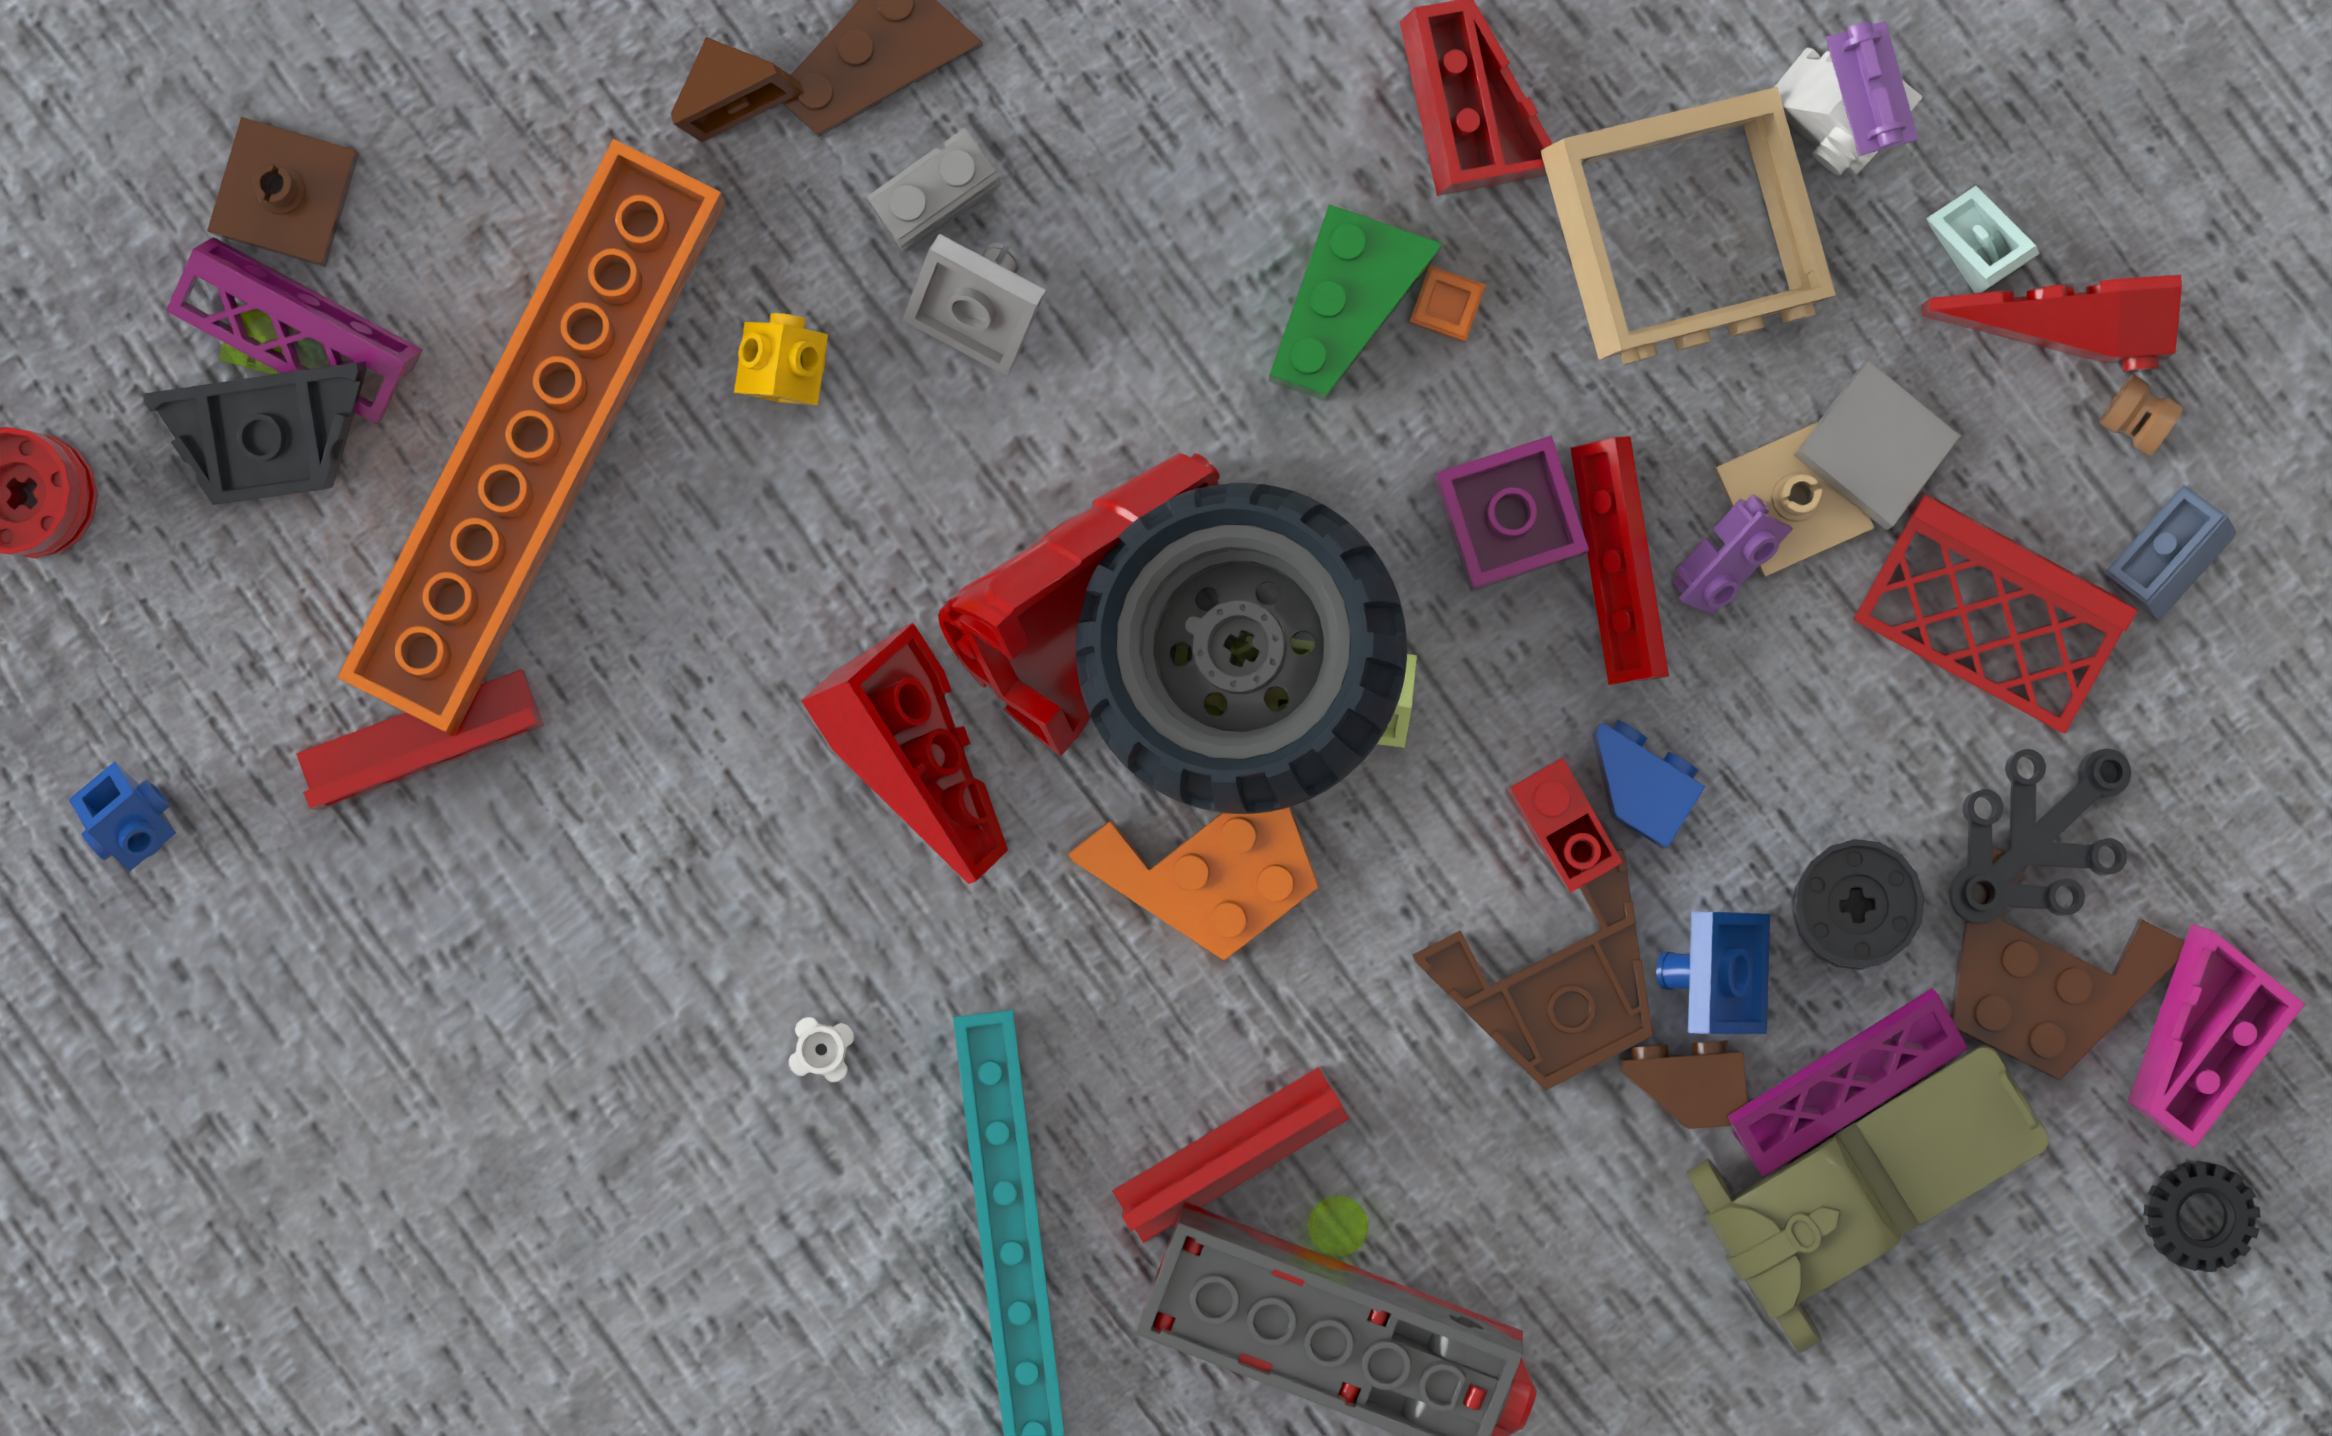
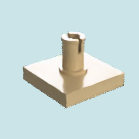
M1817 423L1714 468L1731 508L1736 505L1739 499L1746 501L1754 494L1762 499L1770 508L1766 515L1780 520L1793 528L1779 544L1775 555L1767 562L1758 566L1762 578L1875 528L1871 518L1794 456Z

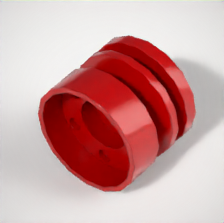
M2 427L0 428V553L35 559L61 554L82 539L94 519L98 491L93 470L78 449L59 437L28 430ZM26 484L37 486L33 491L34 497L38 500L35 506L24 505L28 499L27 493L23 490Z

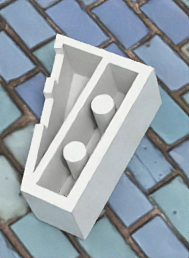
M1806 48L1774 86L1778 87L1787 123L1816 147L1812 154L1825 168L1838 176H1841L1846 171L1854 178L1878 151L1858 156L1830 52L1826 51L1820 57L1814 49ZM1903 81L1910 110L1912 111L1923 96Z

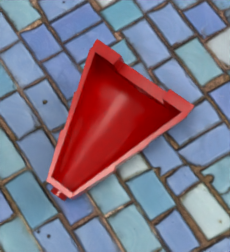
M1178 453L1094 499L1091 509L1061 523L1032 546L963 587L939 610L938 621L942 633L966 670L981 687L989 686L992 688L996 696L1007 703L1003 710L1031 735L1059 756H1062L1072 742L1079 737L1091 718L1081 692L1076 660L1077 624L1091 576L1108 551L1120 544L1118 536L1136 519L1165 503L1169 498L1196 488L1219 485L1220 474L1206 458L1197 453H1194L1191 457Z

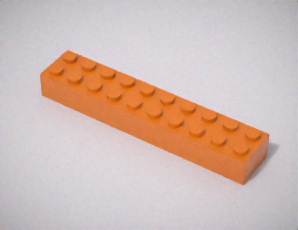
M612 139L337 677L338 679L451 736L456 735L726 205L720 191Z

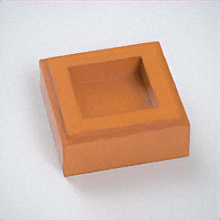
M1429 265L1409 324L1465 343L1486 285Z

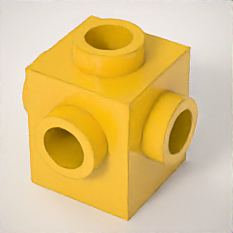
M770 313L769 323L744 322L742 341L738 351L739 361L734 393L776 403L818 405L822 374L825 368L828 334L805 329L806 318L789 314Z

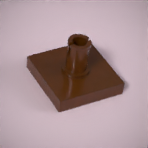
M241 117L207 231L216 236L326 267L359 153L351 148Z

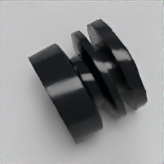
M1853 839L1828 847L1808 864L1794 890L1792 914L1799 937L1815 956L1835 967L1862 970L1886 963L1910 945L1922 923L1924 895L1918 874L1902 854L1880 842ZM1850 890H1859L1862 900H1871L1872 910L1863 914L1862 923H1853L1851 913H1841L1839 905L1849 899Z

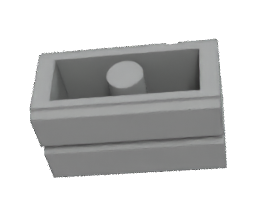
M965 128L945 141L944 149L935 148L866 197L869 205L903 253L1001 186L999 175Z

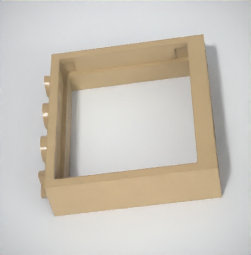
M1778 87L1564 138L1541 150L1599 360L1620 355L1623 365L1639 362L1657 356L1656 345L1674 341L1676 351L1693 348L1711 342L1710 331L1727 327L1730 337L1740 336L1765 328L1762 318L1780 314L1783 324L1816 315L1813 304L1836 296ZM1744 126L1790 291L1628 332L1582 165Z

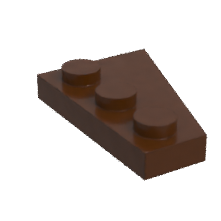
M859 0L791 74V76L801 82L803 93L782 104L820 137L880 104L883 99L915 81L919 82L934 74L937 69L960 56H966L983 46V42L937 0Z

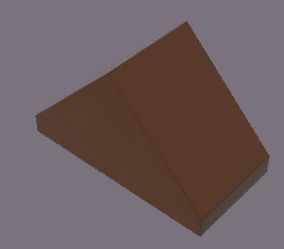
M706 37L673 107L671 117L675 126L700 142H704L803 93V88L800 81L774 63Z

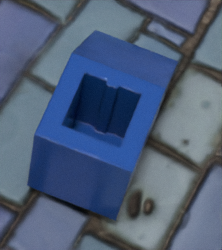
M1616 720L1612 728L1605 723L1598 724L1592 737L1611 817L1660 848H1668L1706 787L1694 779L1699 770L1669 751L1662 760L1643 748V745L1648 738L1620 720Z

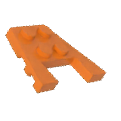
M1290 807L1256 814L1221 813L1153 867L1147 864L1113 819L1068 853L1073 862L1223 961L1319 887V882L1304 840Z

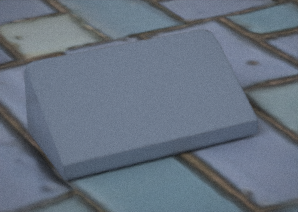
M2183 484L2105 571V575L2144 611L2159 621L2233 540L2236 530L2226 514Z

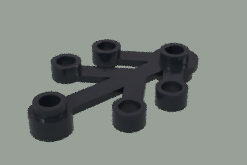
M2109 748L2097 750L2085 756L2078 768L2079 782L2036 822V783L2044 777L2046 763L2042 755L2037 751L2024 749L2013 753L2006 761L2005 772L2007 778L2011 781L2009 849L1994 863L1992 824L1996 823L2003 813V802L2000 796L1992 790L1982 789L1968 795L1963 803V814L1968 821L1967 866L1958 871L1953 877L1949 887V900L1955 913L1969 923L1984 924L1992 922L1999 918L2007 907L2048 909L2057 916L2074 914L2081 909L2084 904L2085 894L2081 885L2075 880H2057L2049 884L2048 887L2009 883L2026 866L2091 869L2098 875L2107 876L2121 871L2127 862L2125 847L2121 842L2113 838L2098 840L2093 844L2053 843L2098 798L2115 796L2126 789L2131 779V767L2127 758L2119 751ZM2021 757L2028 758L2034 765V773L2030 779L2023 778L2017 771V762ZM2104 761L2112 763L2117 770V777L2113 783L2104 781L2100 775V767ZM1979 797L1987 799L1991 804L1992 812L1988 819L1978 817L1974 811V803ZM2102 846L2109 847L2115 854V862L2110 868L2102 866L2098 860V852ZM1977 882L1984 883L1990 891L1989 900L1984 905L1977 903L1972 896V888ZM2060 886L2068 888L2073 896L2072 904L2067 909L2062 908L2056 902L2055 894Z

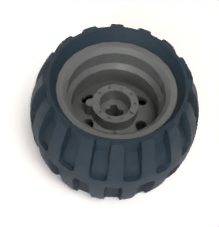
M1228 483L1196 488L1169 498L1165 503L1136 519L1118 536L1120 544L1108 551L1101 563L1097 565L1086 588L1076 630V660L1081 692L1095 727L1118 760L1136 777L1156 791L1189 806L1227 814H1256L1285 809L1310 800L1341 782L1366 759L1383 736L1400 699L1406 673L1407 633L1402 605L1394 582L1374 548L1353 525L1329 507L1298 492L1266 484ZM1268 582L1274 583L1280 590L1278 600L1270 605L1260 603L1256 595L1259 586ZM1205 588H1212L1217 591L1219 601L1211 610L1204 611L1197 606V595ZM1300 632H1308L1314 637L1315 647L1309 654L1299 655L1292 650L1291 640ZM1252 636V646L1259 651L1258 657L1253 663L1245 659L1242 667L1236 666L1238 657L1230 651L1231 646L1236 640L1245 643L1246 637ZM1179 643L1188 644L1193 652L1191 661L1184 666H1176L1170 657L1173 647ZM1273 687L1283 688L1289 697L1287 706L1280 711L1271 710L1265 702L1266 693ZM1217 692L1225 696L1228 705L1222 715L1215 717L1207 713L1205 700Z

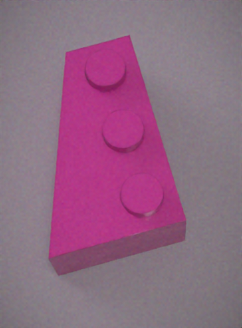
M2191 923L2127 1103L2170 1137L2195 1149L2305 1003L2216 932Z

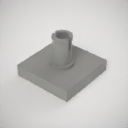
M938 234L927 253L902 321L1008 376L1018 359L1046 290L1015 274L1020 267V259L1011 248H1009L1002 262L997 264L996 260L1004 248L1003 244L993 243L988 245L983 252V256L955 241Z

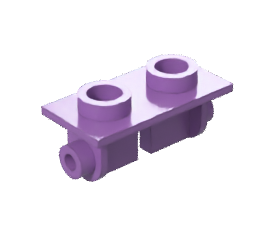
M1871 21L1858 23L1848 27L1846 32L1827 36L1828 49L1858 156L1919 140L1886 21L1872 24Z
M1752 494L1746 501L1739 499L1736 505L1713 529L1725 545L1718 550L1711 540L1704 538L1690 555L1676 567L1678 575L1673 579L1672 583L1682 593L1679 600L1714 615L1719 608L1727 605L1735 598L1739 587L1760 564L1767 562L1775 555L1779 544L1793 528L1780 520L1766 515L1770 508L1758 496Z

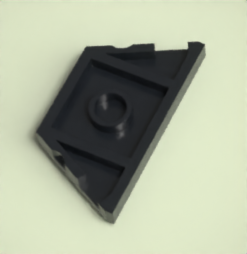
M366 361L143 393V398L150 412L157 411L175 437L171 442L182 460L194 468L197 474V482L211 503L217 505L333 488L367 367Z

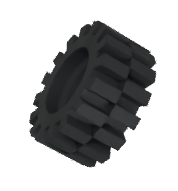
M2202 1161L2178 1164L2175 1170H2167L2159 1176L2162 1180L2157 1186H2151L2148 1195L2151 1196L2149 1205L2144 1204L2143 1215L2148 1216V1225H2145L2147 1236L2153 1238L2155 1242L2153 1246L2160 1254H2163L2168 1258V1261L2178 1266L2204 1272H2216L2217 1268L2220 1267L2229 1268L2236 1264L2235 1259L2238 1256L2247 1255L2251 1250V1247L2248 1246L2251 1238L2257 1239L2260 1228L2255 1227L2256 1218H2261L2260 1207L2255 1206L2253 1201L2256 1195L2251 1187L2244 1184V1178L2238 1173L2228 1170L2227 1167ZM2197 1193L2213 1195L2221 1203L2224 1210V1222L2221 1229L2216 1235L2205 1240H2195L2189 1237L2182 1229L2179 1219L2183 1203L2190 1196Z

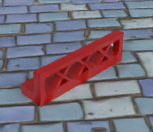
M1631 436L1614 437L1570 447L1583 531L1589 548L1587 556L1608 685L1669 677Z
M520 669L481 684L456 735L451 736L407 713H403L296 753L309 790L303 792L309 809L322 810L544 727L524 670Z

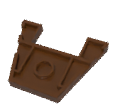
M1992 845L1994 863L2005 851ZM2028 866L2009 883L2019 884ZM1977 882L1972 888V896L1977 903L1984 905L1989 900L1990 891L1984 883ZM2007 908L1999 918L1989 923L1973 924L1965 921L1950 1016L1958 1031L2042 1073L2061 1080L2177 963L2185 941L2144 920H2138L2112 974H2109L2004 922L2002 918Z
M1622 849L1617 850L1623 862L1622 864L1580 887L1599 926V930L1489 986L1461 930L1412 954L1415 963L1545 1091L1653 1036L1644 972L1636 933L1634 906L1631 900L1627 860Z

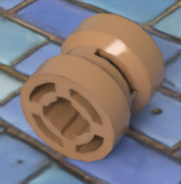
M2132 374L2106 408L2099 424L2112 433H2125L2132 438L2133 446L2149 457L2167 437L2180 417L2183 407L2169 397L2158 398L2150 392L2147 382ZM2146 411H2148V413L2146 414V416L2143 418V420H2142L2141 423H2140L2139 421L2142 419V417L2144 416V414L2146 413Z

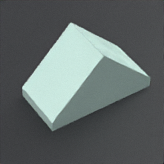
M1974 186L1926 218L1929 226L1974 293H1983L2040 254L2037 246L1977 186Z

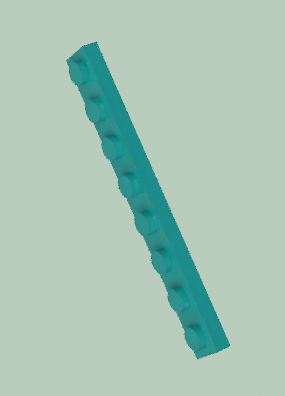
M1014 1010L953 1017L1003 1435L1065 1436Z

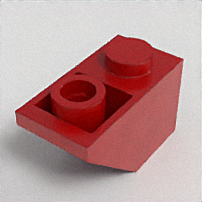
M1564 758L1552 762L1506 789L1535 841L1569 893L1623 863Z

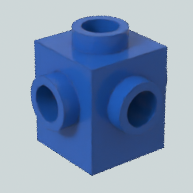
M115 761L69 799L86 829L81 834L91 849L104 861L112 855L129 872L147 857L154 855L167 840L176 834L164 814V811L170 807V804L160 790L148 779L138 784Z

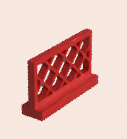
M1921 491L1910 511L1911 515L1855 613L1853 620L2065 734L2123 631H2127L2138 610L2131 603ZM1916 532L1939 543L1945 563L1944 567L1913 576L1910 575L1904 553ZM1948 548L1968 560L1952 564ZM1900 562L1904 578L1889 582ZM1977 565L1991 571L1998 595L1963 604L1954 572ZM1948 574L1957 607L1922 616L1913 584ZM2001 577L2021 588L2005 593ZM1907 586L1916 619L1891 626L1871 615L1882 593ZM2029 594H2034L2043 599L2051 623L2017 633L2008 600ZM2001 603L2010 635L1975 645L1966 613ZM2054 606L2074 617L2058 621ZM1960 615L1969 647L1946 654L1932 648L1925 624ZM2086 622L2106 633L2094 655L2069 661L2060 629ZM1919 627L1923 642L1902 631ZM2054 632L2063 664L2028 673L2019 641ZM2012 643L2021 676L2001 682H1995L1984 676L1978 653ZM1971 655L1975 670L1956 661V659ZM2087 666L2076 685L2072 670ZM2065 672L2071 695L2058 716L2037 704L2031 682ZM2024 684L2028 699L2008 688Z
M1316 1067L1116 1187L1112 1192L1123 1209L1122 1217L1130 1231L1136 1230L1144 1243L1177 1222L1184 1202L1200 1208L1204 1207L1349 1120V1117L1319 1067Z

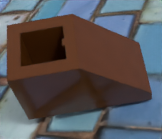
M1728 1040L1692 1042V1054L1668 1055V1044L1631 1047L1632 1058L1618 1059L1619 1072L1685 1128L1732 1126L1727 1116L1747 1104L1744 1052L1738 1050L1728 1051Z

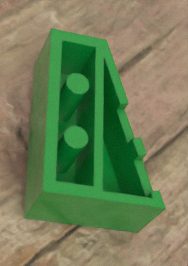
M1329 204L1268 382L1325 401L1426 268L1429 267L1439 254L1443 243Z

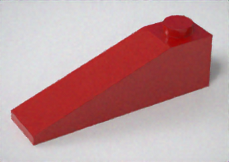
M2181 274L2102 280L2099 281L2098 285L2087 286L2086 292L2078 293L2074 292V287L2053 285L2026 291V296L2014 297L2013 291L1929 298L1921 304L1922 317L2102 363L2122 362L2123 372L2152 371L2159 369L2160 359H2166L2176 353L2182 280Z
M911 623L832 672L807 694L801 702L832 750L953 870L970 884L976 882L1008 851L985 783L974 778L963 749V747L970 745L964 726L955 727L944 696L952 692L946 673L915 624Z

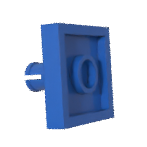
M1691 911L1690 953L1662 952L1659 956L1656 976L1661 989H1689L1688 1033L1767 1034L1770 914Z

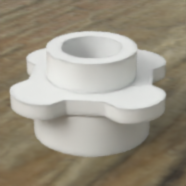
M813 1017L801 1019L795 1027V1033L799 1038L796 1052L789 1058L790 1069L799 1076H804L811 1072L824 1075L830 1082L840 1081L846 1076L848 1071L844 1059L847 1046L852 1044L854 1040L852 1029L844 1023H839L832 1027L819 1024ZM818 1044L826 1045L827 1052L825 1055H818L816 1053V1046Z

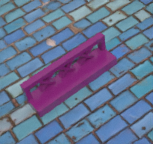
M214 237L193 248L166 308V311L280 373L310 369L301 364L293 343L308 337L323 344L331 366L366 361L368 369L385 378L374 402L359 396L355 413L375 424L383 419L400 380L414 370L423 350ZM198 277L217 287L225 310L207 314L187 303ZM234 297H236V298H238V299H240V300H242V301H244V302H246V303L237 306V303H236V300H235ZM259 309L270 315L278 338L261 343L248 336L240 313ZM228 317L231 326L220 320ZM287 325L298 330V332L290 334ZM281 346L284 354L272 348ZM340 353L352 360L343 362Z
M1931 988L1734 1111L1727 1118L1735 1130L1733 1134L1740 1147L1761 1175L1765 1177L1968 1050V1047L1940 996Z

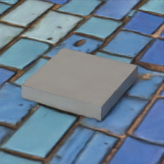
M1868 360L1859 367L1794 456L1885 530H1888L1896 524L1961 435Z

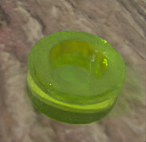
M1332 1195L1320 1200L1311 1210L1308 1218V1232L1314 1245L1325 1254L1345 1256L1355 1252L1364 1243L1368 1233V1219L1363 1208L1355 1200L1343 1195Z

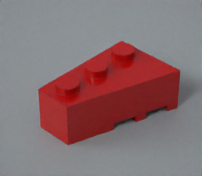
M1454 0L1413 8L1400 21V27L1436 195L1442 196L1547 176L1541 150L1552 145V142L1536 116L1538 111L1530 97H1525L1508 67L1510 62L1475 1Z

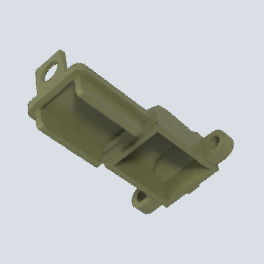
M1979 1046L1734 1195L1710 1159H1706L1689 1169L1687 1174L1708 1211L1704 1212V1217L1728 1253L1725 1255L1726 1260L1739 1280H1745L1767 1317L1777 1319L1791 1343L1799 1353H1802L1821 1342L1822 1338L1801 1302L1888 1252L1900 1242L1901 1236L1924 1224L2041 1154L2048 1146L2049 1136L1998 1052L1990 1046Z

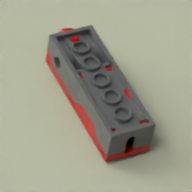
M1184 1202L1142 1310L1136 1335L1400 1436H1508L1523 1430L1537 1394V1390L1522 1358V1330L1187 1202Z

